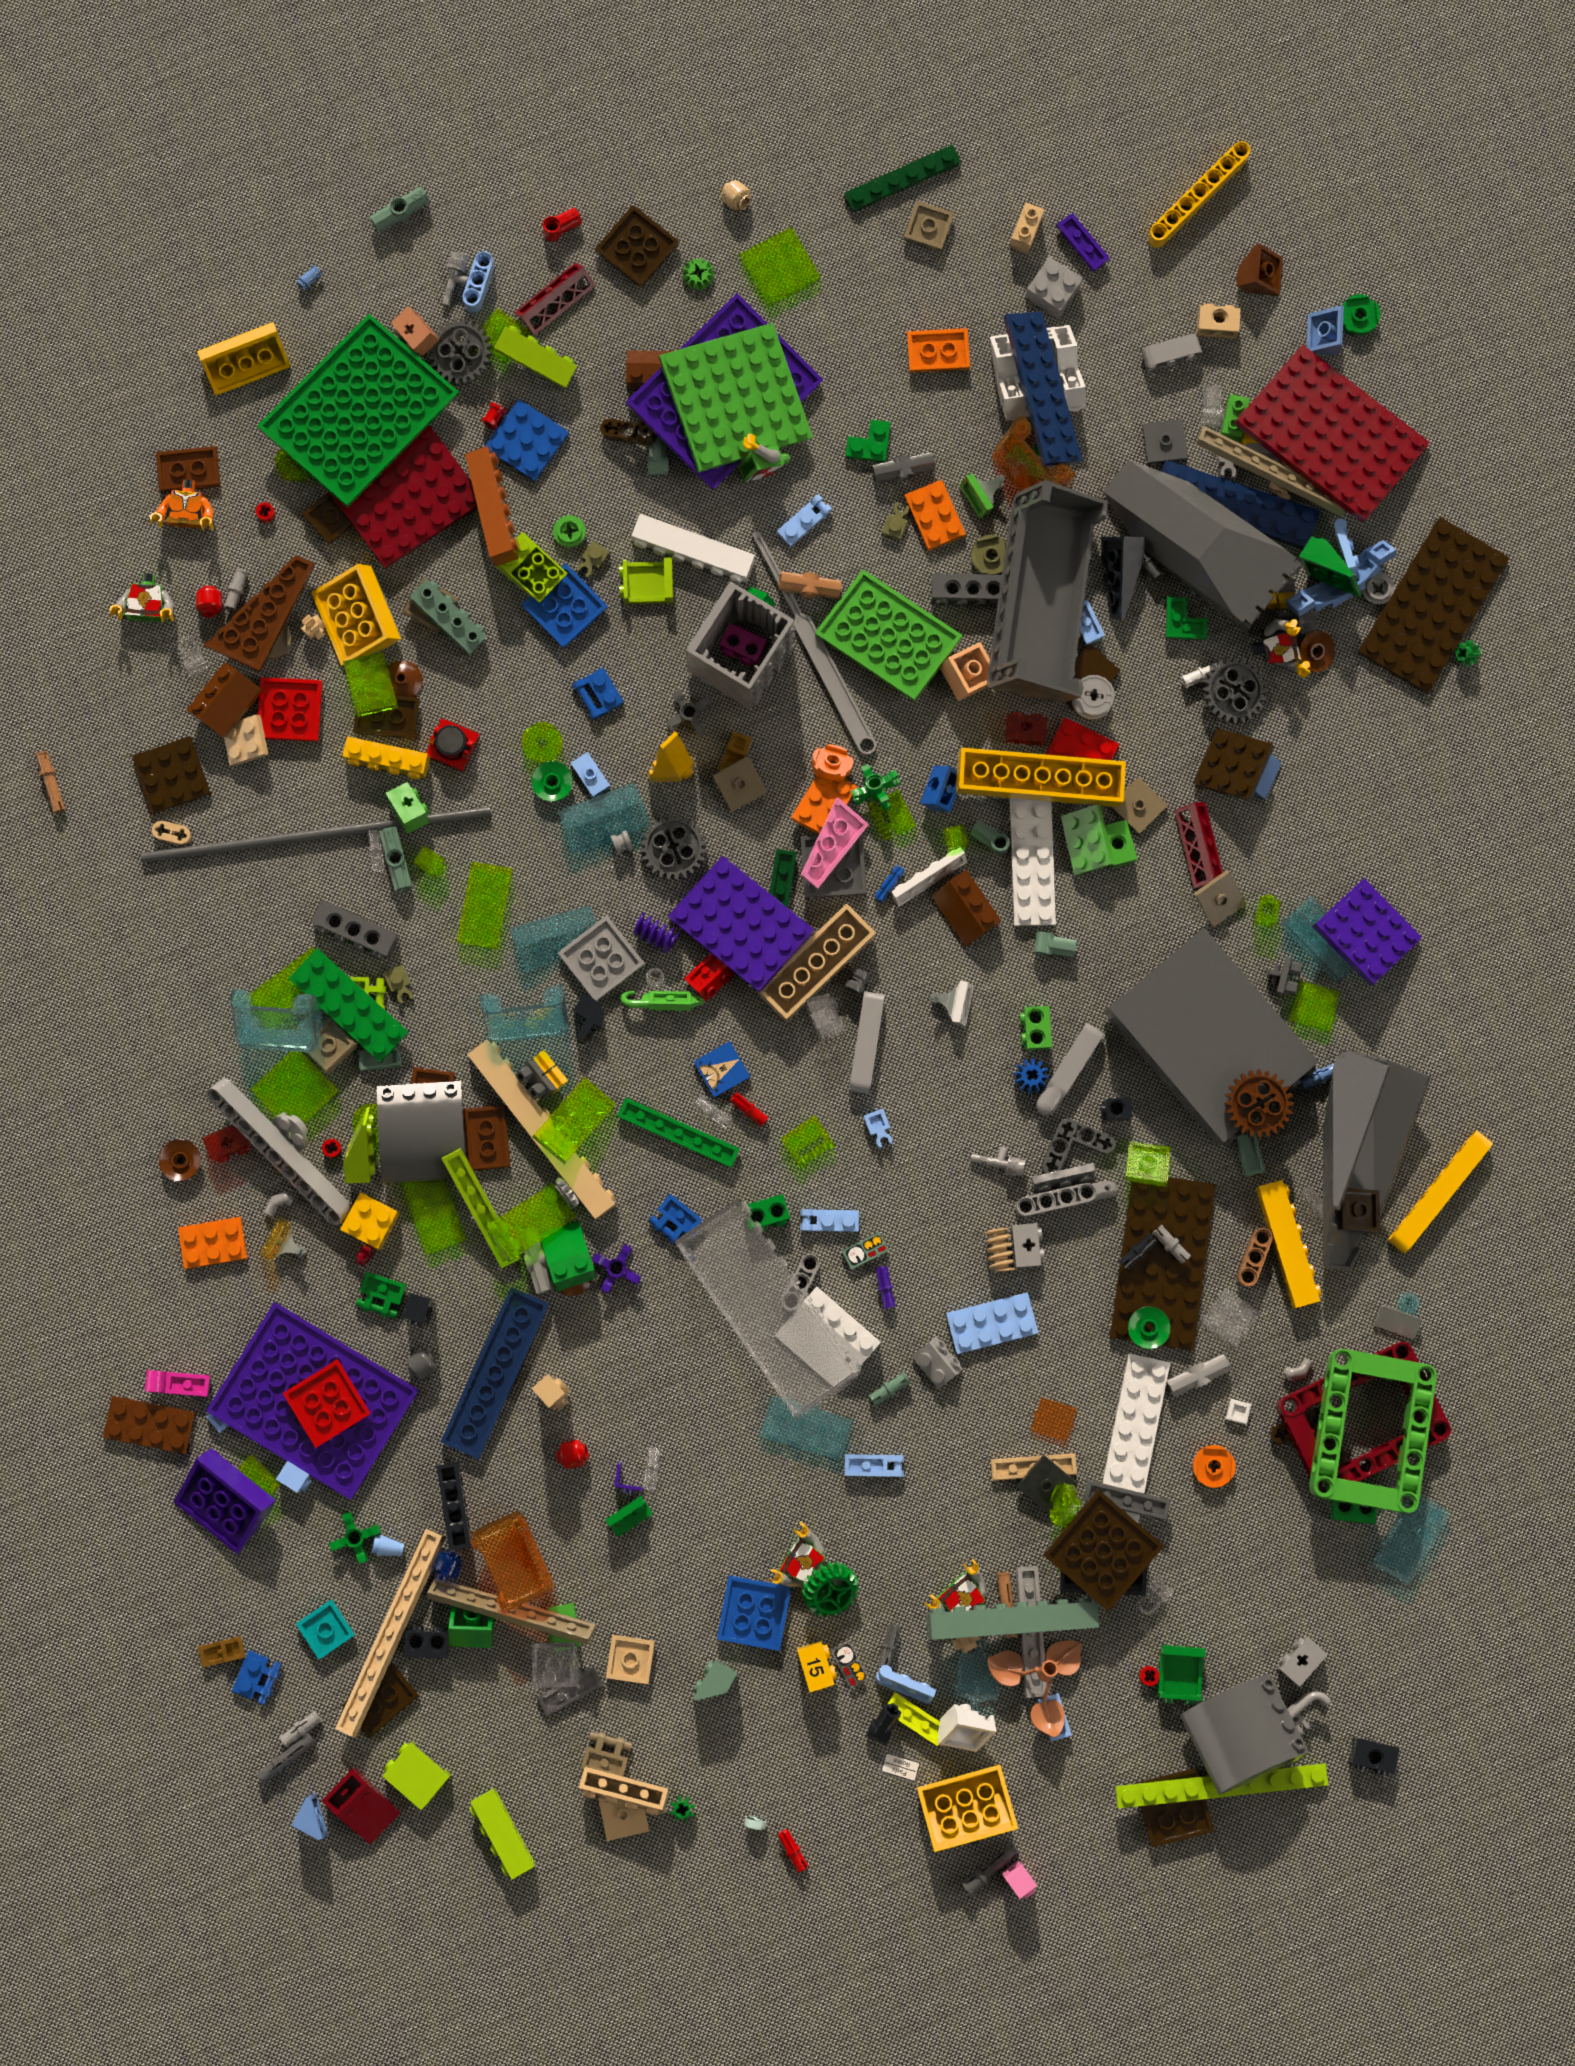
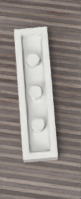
M961 847L952 850L946 857L940 861L933 862L923 872L916 873L906 883L899 884L892 891L896 904L900 907L966 864L965 852Z

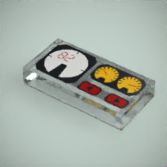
M849 1640L830 1650L850 1688L869 1679Z

